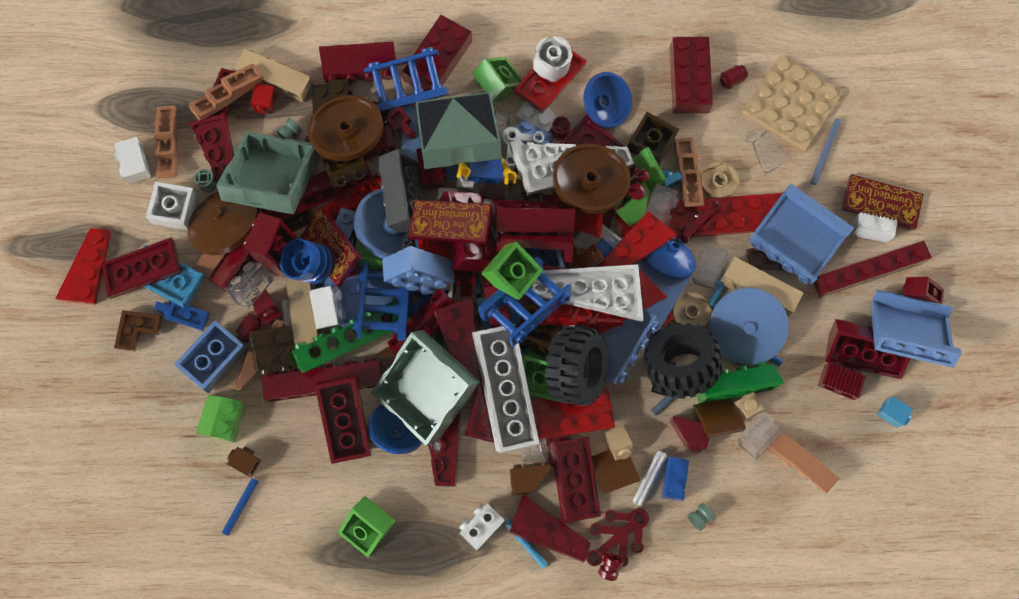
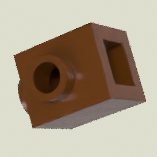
M246 446L243 449L236 447V449L229 453L227 465L252 477L261 459L254 456L255 451Z

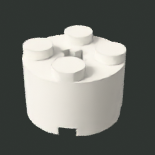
M558 36L548 39L546 37L540 40L534 55V71L552 82H556L564 77L569 71L572 59L570 44Z

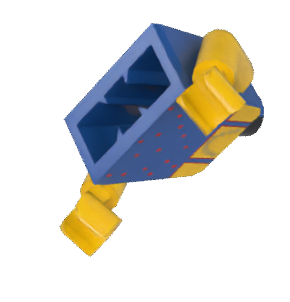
M503 156L502 159L459 163L456 176L459 178L460 175H463L464 181L500 184L503 177L505 178L504 184H508L509 180L515 184L517 174L511 171Z

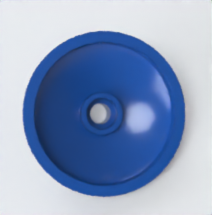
M602 72L594 75L586 84L583 94L584 107L594 123L601 127L612 128L621 125L628 118L632 108V95L623 78L612 72Z
M677 239L668 241L662 248L656 249L644 259L647 265L656 273L675 280L690 277L696 268V260L693 253L684 243Z
M383 404L371 413L368 421V433L371 440L380 449L392 454H408L417 450L423 444L405 426L403 421L390 412Z

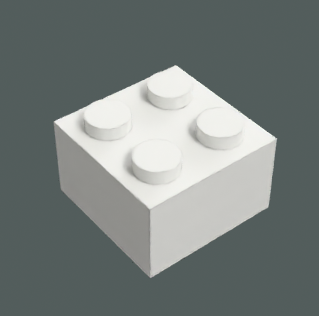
M155 182L146 218L154 225L187 230L190 218L196 207L198 194L193 188Z

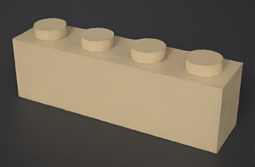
M243 50L234 67L236 71L253 63L264 76L258 84L274 86L277 92L304 103L313 85L308 73L296 71L287 64H279L273 58L262 57L256 51Z
M735 256L730 261L720 280L730 289L752 287L767 291L782 304L788 317L794 313L803 295V292Z
M285 276L294 343L297 345L305 341L306 344L313 342V337L321 334L319 329H316L309 291L316 289V284L293 280ZM312 346L309 350V353L319 351V349L315 346Z

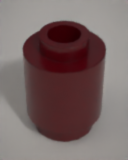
M735 65L721 73L720 83L723 87L731 89L745 81L748 77V71L743 65Z
M252 313L244 316L235 331L238 334L237 338L247 343L250 340L249 331L259 330L262 326V320Z

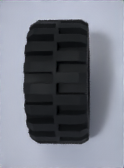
M688 322L686 324L676 323L674 326H665L664 330H658L655 333L656 336H652L649 339V344L644 349V362L651 384L660 393H667V396L673 398L678 396L679 399H685V396L692 398L696 397L698 393H705L707 388H712L715 385V381L719 379L720 372L722 371V359L718 340L708 329L704 330L703 326L698 324L694 326L693 323ZM682 354H692L699 357L695 362L686 366L679 367L667 364L672 358Z
M567 326L554 336L553 343L549 346V354L546 358L547 367H545V373L547 374L546 384H548V391L551 393V396L558 402L588 406L599 398L600 392L604 389V383L607 380V370H609L608 345L605 343V337L598 330Z

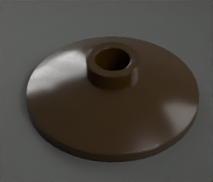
M312 209L285 219L283 222L292 232H296L305 228L310 223L314 213Z

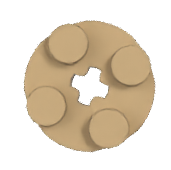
M722 162L708 165L701 175L702 190L709 198L730 197L736 190L739 181L736 170ZM716 177L724 180L722 185L715 182Z
M687 293L679 297L672 308L675 324H686L688 322L693 323L694 326L698 324L704 327L709 322L712 313L706 298L697 293ZM694 308V312L697 313V315H693L691 317L689 316V313H687V310Z

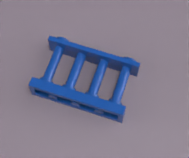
M432 47L426 48L420 54L382 64L374 62L368 64L369 67L364 68L366 73L373 74L379 97L376 106L380 113L395 110L399 105L401 107L410 106L418 101L433 100L449 95L448 88L442 87V84L439 83L433 59L434 56L439 55L436 49L433 50ZM426 59L433 85L431 87L432 90L426 92L421 87L415 61ZM408 64L415 89L414 95L407 96L404 94L397 66ZM389 68L397 93L396 99L391 101L386 98L380 75L381 70Z
M538 257L533 259L543 269V261ZM542 271L537 279L555 296L546 302L529 287L525 294L540 307L533 315L522 307L514 297L501 290H497L478 307L480 317L484 321H487L489 318H495L511 333L509 335L510 345L514 347L517 343H522L527 335L561 304L564 305L570 300L571 286L569 284L560 289ZM504 305H509L526 321L516 328L499 312V309Z
M364 262V269H360L359 275L362 287L358 319H354V331H357L358 338L362 339L363 329L393 330L394 333H397L399 341H406L410 290L402 286L397 289L368 288L369 279L384 280L383 272H369V264ZM366 297H397V299H400V304H396V306L366 304ZM365 312L392 313L398 316V321H394V323L364 321Z

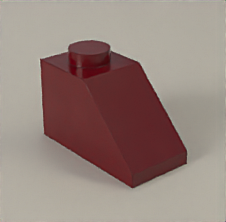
M906 277L905 284L903 285V295L942 304L944 289L929 277Z
M677 416L670 418V424L683 445L689 447V451L700 453L707 449L709 438L706 436L702 423Z

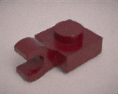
M400 105L385 117L398 133L403 130L411 140L417 136L408 125L412 122L411 118Z

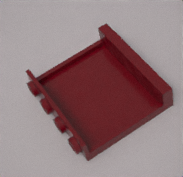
M510 232L507 235L498 233L496 252H500L506 244L517 242L521 247L563 250L564 262L572 263L574 245L572 233H567L565 236L556 235L554 232H548V235H538L537 232H529L528 235H520L517 232Z

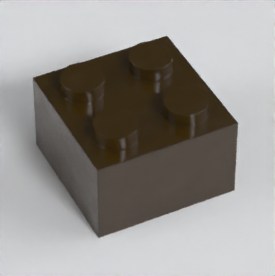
M646 112L628 143V150L637 155L648 147L660 166L674 142L679 128Z

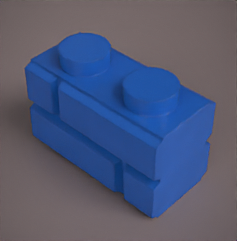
M674 457L666 459L661 498L684 501L689 460Z

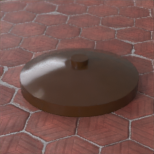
M354 95L337 97L324 103L314 112L308 124V137L314 150L324 158L334 161L353 160L367 154L377 145L383 134V118L378 107L364 97Z
M581 144L566 150L556 161L552 177L553 186L558 197L567 206L587 214H601L619 206L628 193L631 180L625 161L613 150L598 144Z
M216 192L203 200L192 213L187 228L188 238L198 251L206 255H222L231 252L244 244L246 237L249 236L252 230L254 219L258 217L260 208L221 201L219 192Z

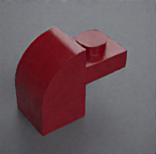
M267 290L249 299L254 307L253 310L261 318L264 325L282 316L277 304Z

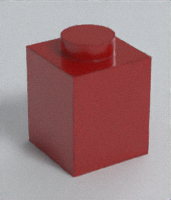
M258 83L255 85L250 103L255 112L259 114L273 113L277 96L274 86Z

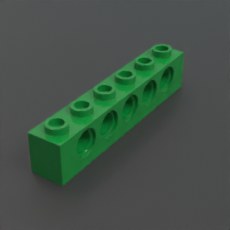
M394 301L385 304L390 306H396ZM367 312V317L364 318V321L382 322L381 317L383 314L389 316L390 322L394 323V321H398V316L392 313ZM354 319L348 321L350 325L342 328V325L330 329L332 333L324 336L321 333L313 337V342L306 344L304 341L295 345L296 350L291 351L300 372L304 373L393 330L372 329L368 333L363 329L362 339H359L357 331H354ZM348 330H352L355 333L353 341H349L346 338ZM330 338L337 341L335 349L328 347V340ZM312 346L319 349V355L316 358L312 357L309 353Z

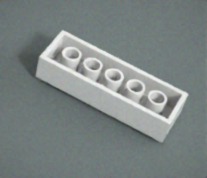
M503 326L472 332L495 448L500 453L539 444L519 343L514 347L510 345L509 335L511 333Z

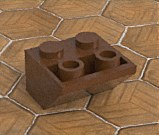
M536 462L533 467H526V464L513 465V469H510L509 472L512 496L532 494L551 470V465H546V462Z

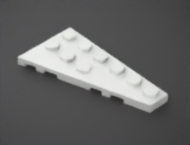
M509 142L508 145L527 196L554 188L552 177L556 161L561 154L569 148L576 146V144L546 143L542 145L534 144V142H527L526 144ZM605 146L616 152L625 161L628 168L634 165L628 147Z
M638 265L543 270V274L560 289H563L567 284L571 286V298L566 304L643 322ZM538 279L530 286L543 299L550 300L555 296Z

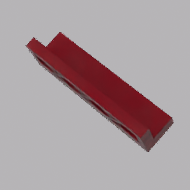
M443 288L438 289L407 322L406 340L411 332L424 330L432 337L440 329L434 310L456 303ZM396 333L387 343L391 352L397 355L405 341H399Z

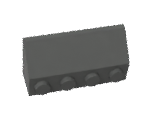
M397 149L378 157V169L381 174V188L384 196L383 205L386 211L385 221L388 227L397 232H409L415 200L424 201L418 162Z

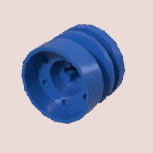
M300 238L292 239L282 249L280 268L287 278L318 284L322 283L330 275L333 268V256L330 249L325 245Z

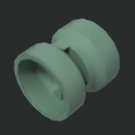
M289 118L285 122L284 127H280L276 132L282 139L294 140L293 136L299 135L302 129L294 120Z
M201 169L196 172L194 181L201 191L210 193L217 188V181L209 170Z
M704 503L697 507L696 512H691L687 516L699 531L705 528V523L712 522L716 518Z

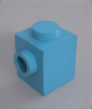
M894 396L885 399L876 415L897 428L903 425L906 426L912 418L910 414L913 409Z

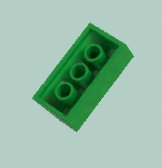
M766 362L755 364V368L748 369L747 366L736 368L734 372H729L728 369L722 370L719 379L715 381V385L712 388H707V391L703 394L698 393L697 398L699 404L748 395L752 392L760 393L774 390L783 385L784 382L773 364L767 365Z

